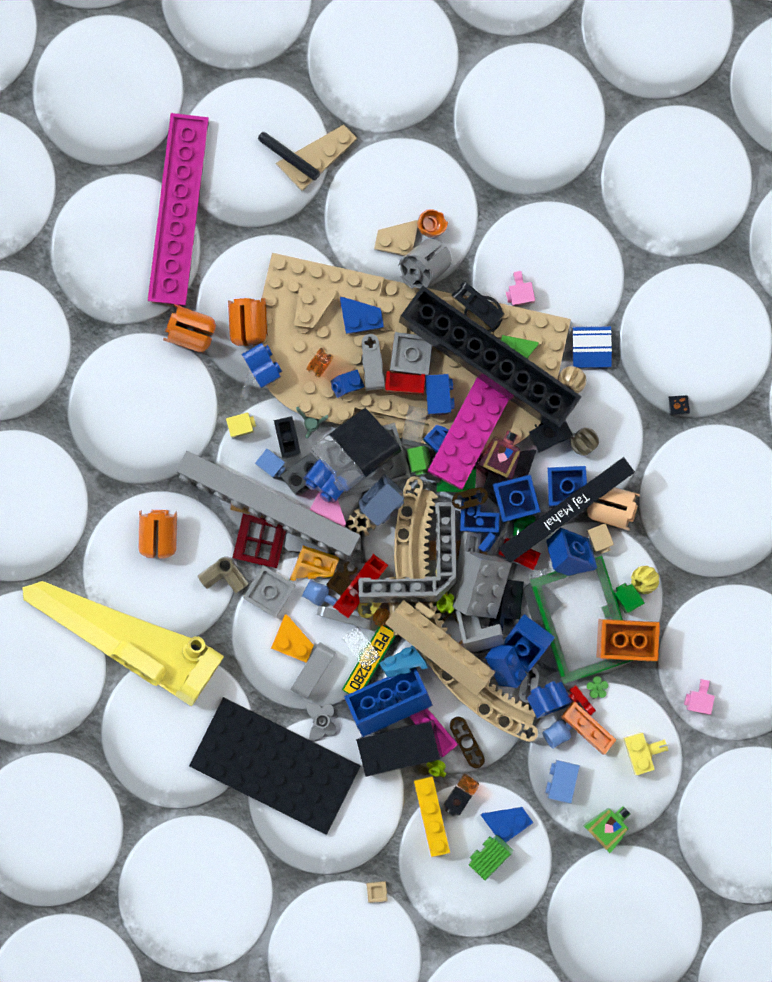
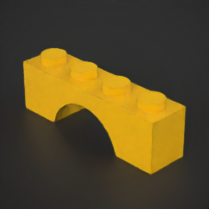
M433 776L415 779L414 784L431 857L450 853Z

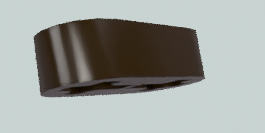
M481 487L461 491L454 494L452 504L459 510L482 505L487 501L488 493ZM476 491H480L481 494L484 493L485 495L481 502L478 499L471 500V496H475ZM459 495L462 498H469V501L463 502V506L455 503Z

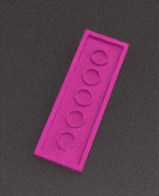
M477 377L427 472L462 490L509 399Z

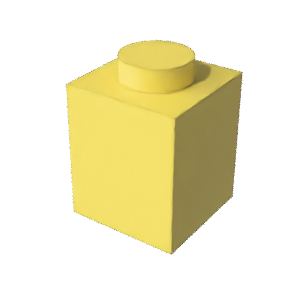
M248 412L226 418L231 438L253 433V428L256 427L254 416L250 417Z

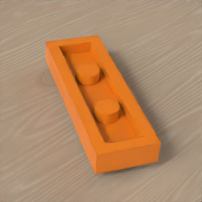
M572 702L561 716L602 755H605L616 741L607 730L576 702Z

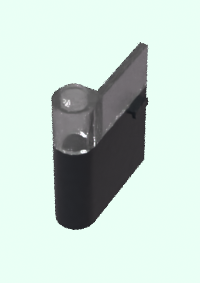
M366 407L310 447L334 475V484L338 490L345 492L401 452V448L396 440Z

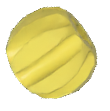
M647 565L640 566L633 571L631 584L639 593H652L659 585V574L653 567Z

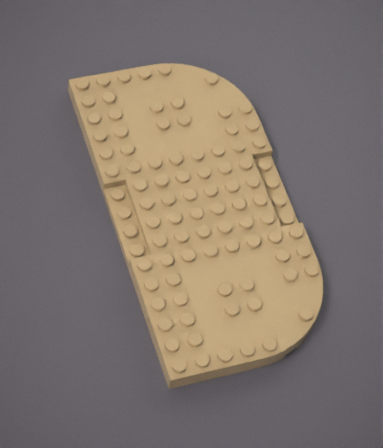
M272 253L262 298H266L268 336L266 334V339L262 344L263 346L268 345L273 354L270 356L272 362H277L282 372L279 373L281 378L268 384L266 387L279 402L293 412L299 414L296 410V407H299L307 417L320 420L323 416L328 415L329 418L324 422L342 425L366 407L382 426L395 422L400 439L428 445L423 441V438L436 425L443 426L446 429L451 428L477 377L432 346L428 375L449 374V379L453 378V390H450V398H454L455 409H451V414L428 416L426 382L424 383V395L385 392V389L366 391L362 360L363 337L367 334H374L379 340L383 364L382 372L384 373L386 385V372L390 371L395 332L416 335L399 323V319L420 289L416 287L412 289L405 283L384 279V277ZM299 288L336 292V297L332 300L314 329L294 326ZM427 288L464 314L466 307L455 300L451 293ZM340 297L381 308L384 328L346 334ZM499 303L505 315L500 326L491 334L500 340L502 335L539 342L538 347L531 353L528 359L558 379L571 319ZM467 311V317L487 331L491 329L471 311ZM369 338L365 345L373 348V344H376V341L374 342L372 338ZM358 369L364 388L337 398L332 390L330 381L338 375ZM390 371L391 373L410 374V373ZM508 400L481 454L490 453L495 440L498 443L493 453L498 452L500 445L506 448L517 445L530 435L529 431L536 428L535 424L538 427L541 421L511 400ZM509 431L516 434L514 441L506 439Z

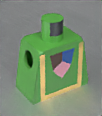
M624 806L615 814L610 808H607L583 826L611 853L629 829L623 821L631 813Z

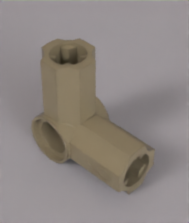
M228 556L220 558L197 576L206 589L223 577L235 593L249 584L235 565L234 560ZM223 560L230 563V569L227 571L223 570L220 566Z

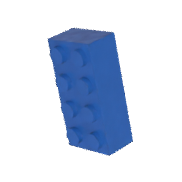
M416 667L410 668V673L386 677L344 696L362 737L433 706Z

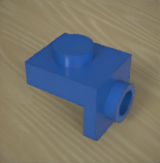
M358 369L338 375L330 381L332 390L337 398L364 388Z

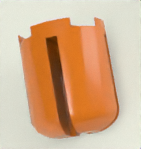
M250 298L234 299V303L228 300L229 333L233 344L237 346L259 345L265 341L266 334L268 336L266 298H261V302L260 300Z
M175 304L174 307L177 310L169 318L165 330L169 334L167 338H163V341L196 352H204L209 348L212 338L176 326V324L213 335L216 329L214 319Z
M140 510L138 545L140 554L147 558L156 557L157 520H159L158 558L165 559L174 555L177 543V511L173 515L168 514V510H151L148 514H142V510Z

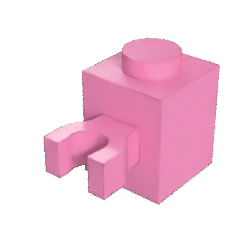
M514 272L515 285L509 286L508 292H506L507 303H511V306L514 307L534 303L535 297L532 282L523 283L522 272Z
M700 679L699 691H690L689 694H686L684 705L687 706V710L711 715L715 696L707 694L710 681Z

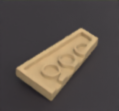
M342 125L294 153L316 168L321 174L357 138L345 125ZM284 159L276 163L301 191L314 181Z

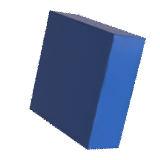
M490 532L478 548L488 552L497 541L498 536Z

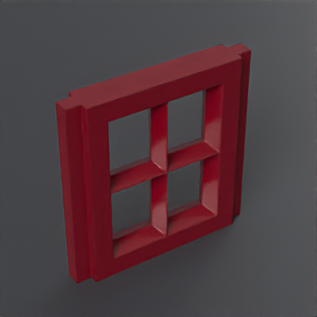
M243 513L232 558L277 568L286 531H284L283 526L280 524L276 527L267 523L265 518H257ZM251 523L262 525L259 539L248 536ZM265 526L276 528L273 542L262 540ZM247 540L258 542L255 556L244 554ZM261 543L271 545L269 559L258 557Z

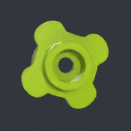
M444 594L437 601V608L441 613L446 611L448 613L453 612V594L448 596Z
M441 760L427 762L428 772L435 777L446 776L444 772L446 765Z

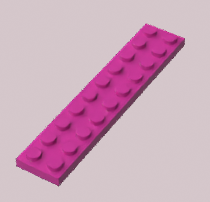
M171 113L148 302L186 306L209 117Z

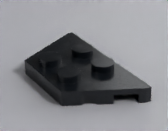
M537 450L520 451L508 477L489 469L483 488L497 507L492 485L529 475ZM513 452L507 460L499 462L498 455L495 454L491 467L506 474L516 452Z

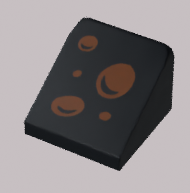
M688 395L668 396L670 416L690 414Z

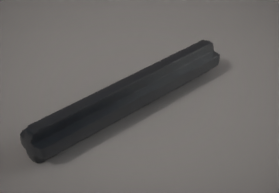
M263 131L258 136L262 144L315 181L320 176V172L268 133Z

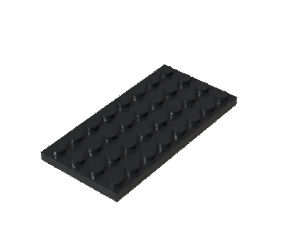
M223 697L189 767L327 835L361 765Z

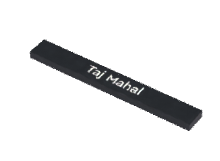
M622 457L498 547L508 562H513L633 475L635 471L627 460Z

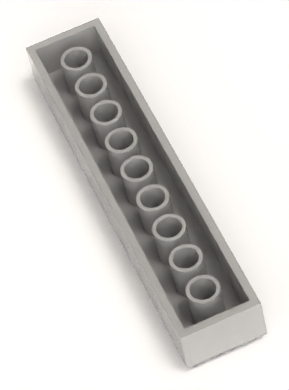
M186 451L176 471L183 482L190 485L193 482L197 484L198 489L206 493L210 490L214 492L213 495L224 502L228 499L238 509L247 508L249 509V514L257 518L263 516L266 518V522L277 527L280 524L283 526L284 531L292 535L296 532L300 534L302 540L310 544L314 541L324 551L329 552L331 549L335 551V556L343 560L352 558L361 540L359 534L189 451Z

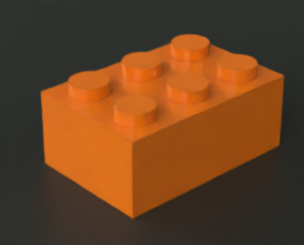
M598 619L596 657L601 659L658 661L660 622Z

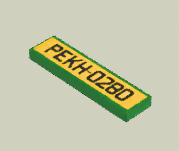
M380 624L343 686L342 690L350 694L366 687L395 638L393 630Z

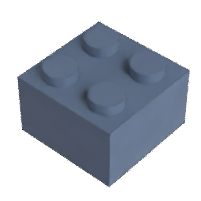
M384 474L358 502L361 512L379 526L390 518V513L394 509L398 510L403 505L405 498L401 488Z

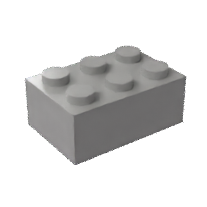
M468 553L453 607L465 615L496 618L512 563L498 556Z

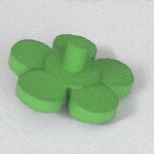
M594 677L593 682H588L586 686L588 690H592L589 693L590 697L597 698L599 696L604 698L606 691L603 689L608 688V683L606 681L601 682L600 677Z

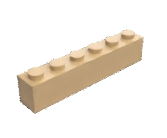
M404 600L385 623L476 696L495 673Z

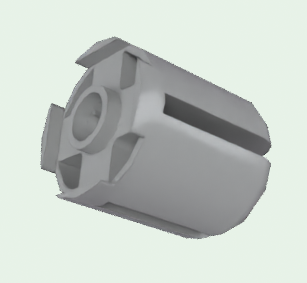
M426 239L400 260L398 264L402 273L400 277L407 286L412 289L414 287L420 289L422 286L427 288L447 271L451 265V255L447 247L430 259L435 254V251L442 246L443 243L441 241Z

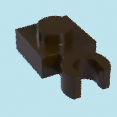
M349 561L344 564V571L340 572L337 569L326 584L340 596L352 583L349 576L354 575L358 571L357 567L353 571L347 569V566L350 564Z

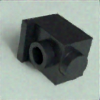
M455 785L443 804L446 807L444 811L452 816L456 814L460 816L472 795ZM455 799L460 800L459 806L453 805Z

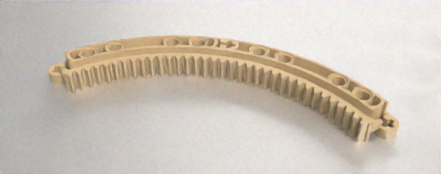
M413 476L406 482L403 491L404 503L398 509L394 545L396 579H405V577H409V579H425L426 574L430 573V570L425 569L429 563L424 561L429 558V555L424 554V552L429 550L428 547L424 546V544L429 543V540L424 537L430 535L425 529H429L431 525L426 522L432 521L428 514H433L434 511L430 507L435 506L432 500L437 499L438 496L432 491L423 489L422 480L419 477ZM414 480H417L418 485H420V488H416L414 493L418 494L417 497L412 493L405 494L406 490L411 491L409 483L414 482ZM405 506L410 507L413 511L409 517H405L401 513L402 508ZM401 529H406L409 532V537L405 540L398 537V532ZM420 602L433 612L438 610L437 607L433 606L435 602ZM434 613L429 620L446 632L448 628L441 627L444 621H438L441 614ZM423 654L425 660L442 683L479 717L500 730L522 740L531 742L537 738L538 730L532 725L536 715L532 708L529 710V704H525L522 707V701L520 700L515 704V697L508 700L509 694L505 693L502 696V689L495 691V684L489 687L490 680L476 696L455 678L452 677L448 681L442 678L444 670L436 663L431 662ZM481 704L489 705L490 711L488 714L482 715L479 712ZM502 716L509 718V724L506 727L499 725V718ZM521 723L524 724L523 729L528 730L529 727L533 728L534 736L526 738V734L523 732L520 736L517 735L521 731Z

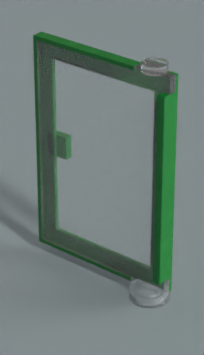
M602 556L595 558L597 569L568 576L556 571L547 573L546 568L528 573L529 582L544 628L555 637L550 647L563 684L567 683L568 687L578 684V679L634 661L596 657L598 619L623 620Z

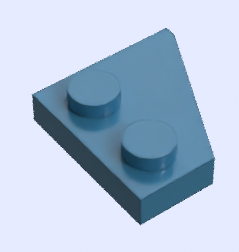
M414 646L404 648L401 652L387 657L379 663L387 677L410 673V668L418 666L422 670L428 668L426 662Z

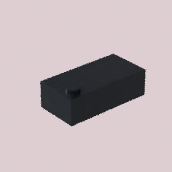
M434 719L356 739L365 777L439 760L443 757Z

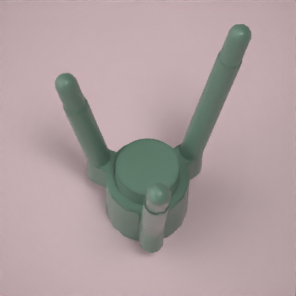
M296 407L297 412L305 420L304 426L308 430L305 436L307 439L312 432L318 430L321 423L329 418L328 415L323 416L320 420L307 417L301 408Z

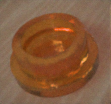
M382 608L376 610L372 618L375 625L378 627L386 625L385 623L389 619V610Z

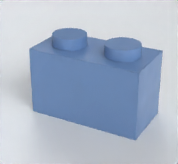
M556 760L555 763L551 764L549 774L552 775L551 782H547L545 789L549 799L567 803L572 802L580 765Z

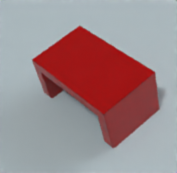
M387 371L385 392L424 395L425 374H401Z

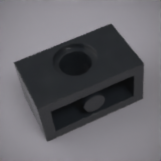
M293 416L274 420L282 459L300 456L301 450Z
M566 420L552 438L545 436L544 430L549 428L545 424L541 425L540 423L539 426L535 424L536 428L529 431V437L537 453L549 449L573 436Z

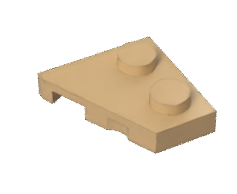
M418 220L379 229L374 250L406 256L413 250Z

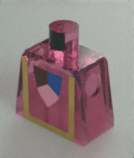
M507 430L503 440L494 436L479 457L478 464L512 480L520 454V448L513 445L518 435Z

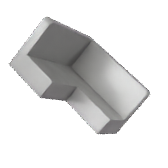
M456 611L463 644L470 653L505 644L500 624L481 629L478 616H462L460 611Z

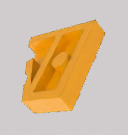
M303 545L290 580L296 581V578L308 577V579L332 577L339 557Z
M285 614L271 649L307 663L314 645L292 619Z

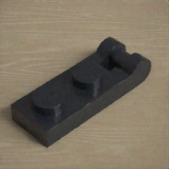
M463 281L460 284V289L451 296L491 329H494L505 314L468 283ZM466 292H469L471 295L466 300L463 296Z

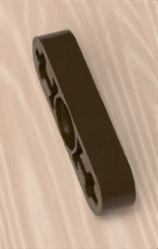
M459 716L452 718L449 724L450 729L468 764L472 768L482 767L485 758L467 722ZM454 721H462V730L465 731L467 729L469 733L463 734L458 738L457 734H460L457 728H453L455 725ZM464 737L472 739L473 744L471 747L464 748L461 741ZM474 747H477L478 750L474 751L476 756H481L480 764L471 763L470 760L473 757L471 753L466 755V751H471Z

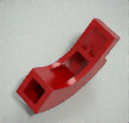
M373 554L334 604L333 608L349 618L360 604L359 578L378 580L388 567V564Z

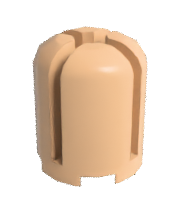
M615 487L599 498L598 501L627 510L624 511L594 502L587 507L588 516L594 521L629 531L628 523L629 521H634L638 507L635 499L636 496L640 497V494Z

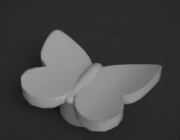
M306 704V710L314 723L309 739L311 741L320 739L324 736V733L330 736L334 735L336 727L330 719L334 714L333 706L326 704L321 708L318 704Z

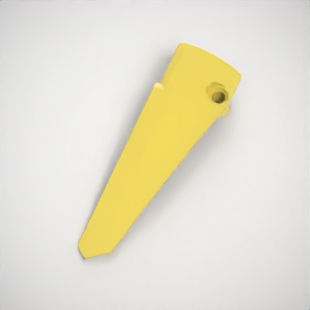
M44 581L22 588L24 601L150 684L161 686L191 707L224 658L222 654L207 646L201 637L195 636L190 638ZM191 645L199 646L200 650H193Z

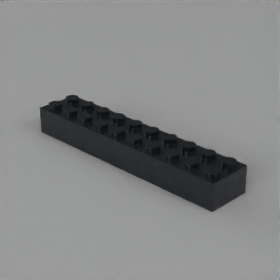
M424 286L420 288L400 315L399 323L556 433L582 397Z

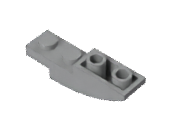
M462 531L456 569V584L448 593V595L453 594L454 601L468 553L483 554L479 553L480 548H478L482 534Z

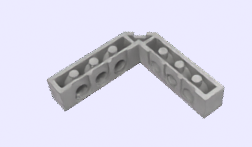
M452 502L435 503L437 577H425V579H409V577H405V579H390L389 577L382 580L359 578L360 603L402 602L403 600L406 602H437L456 584L455 507Z

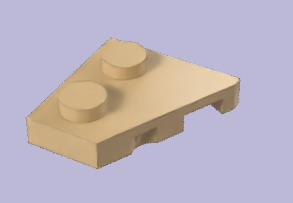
M299 288L294 326L314 329L321 316L336 297V292Z

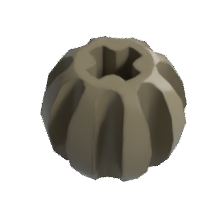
M587 427L582 428L571 437V447L577 454L586 456L597 448L599 437L594 430Z

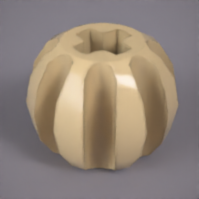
M574 366L564 368L558 377L560 382L577 394L586 386L585 373Z
M359 509L355 510L354 512L357 516L354 518L350 515L348 520L354 521L353 525H348L349 530L356 528V533L359 535L361 531H364L366 537L370 535L367 529L375 530L376 525H371V520L365 514H360ZM359 518H360L361 520H363V519L365 518V519H366V522H365V523H366L367 526H366V527H363V526L358 527L357 525L359 524V522H358L357 520H358Z

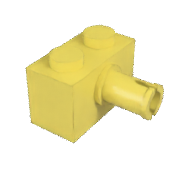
M643 732L623 737L630 763L636 776L655 770L651 759L652 755L668 751V747L663 746L666 745L665 739L648 744L645 741Z

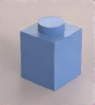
M267 448L255 462L258 467L272 478L280 477L286 469L284 467L286 463Z

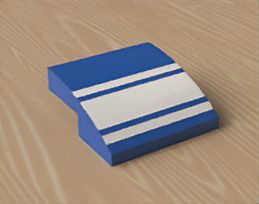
M611 326L572 327L573 366L577 368L611 367Z

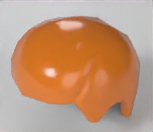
M428 209L420 214L417 225L424 236L437 238L446 231L448 222L445 220L443 213L434 209Z

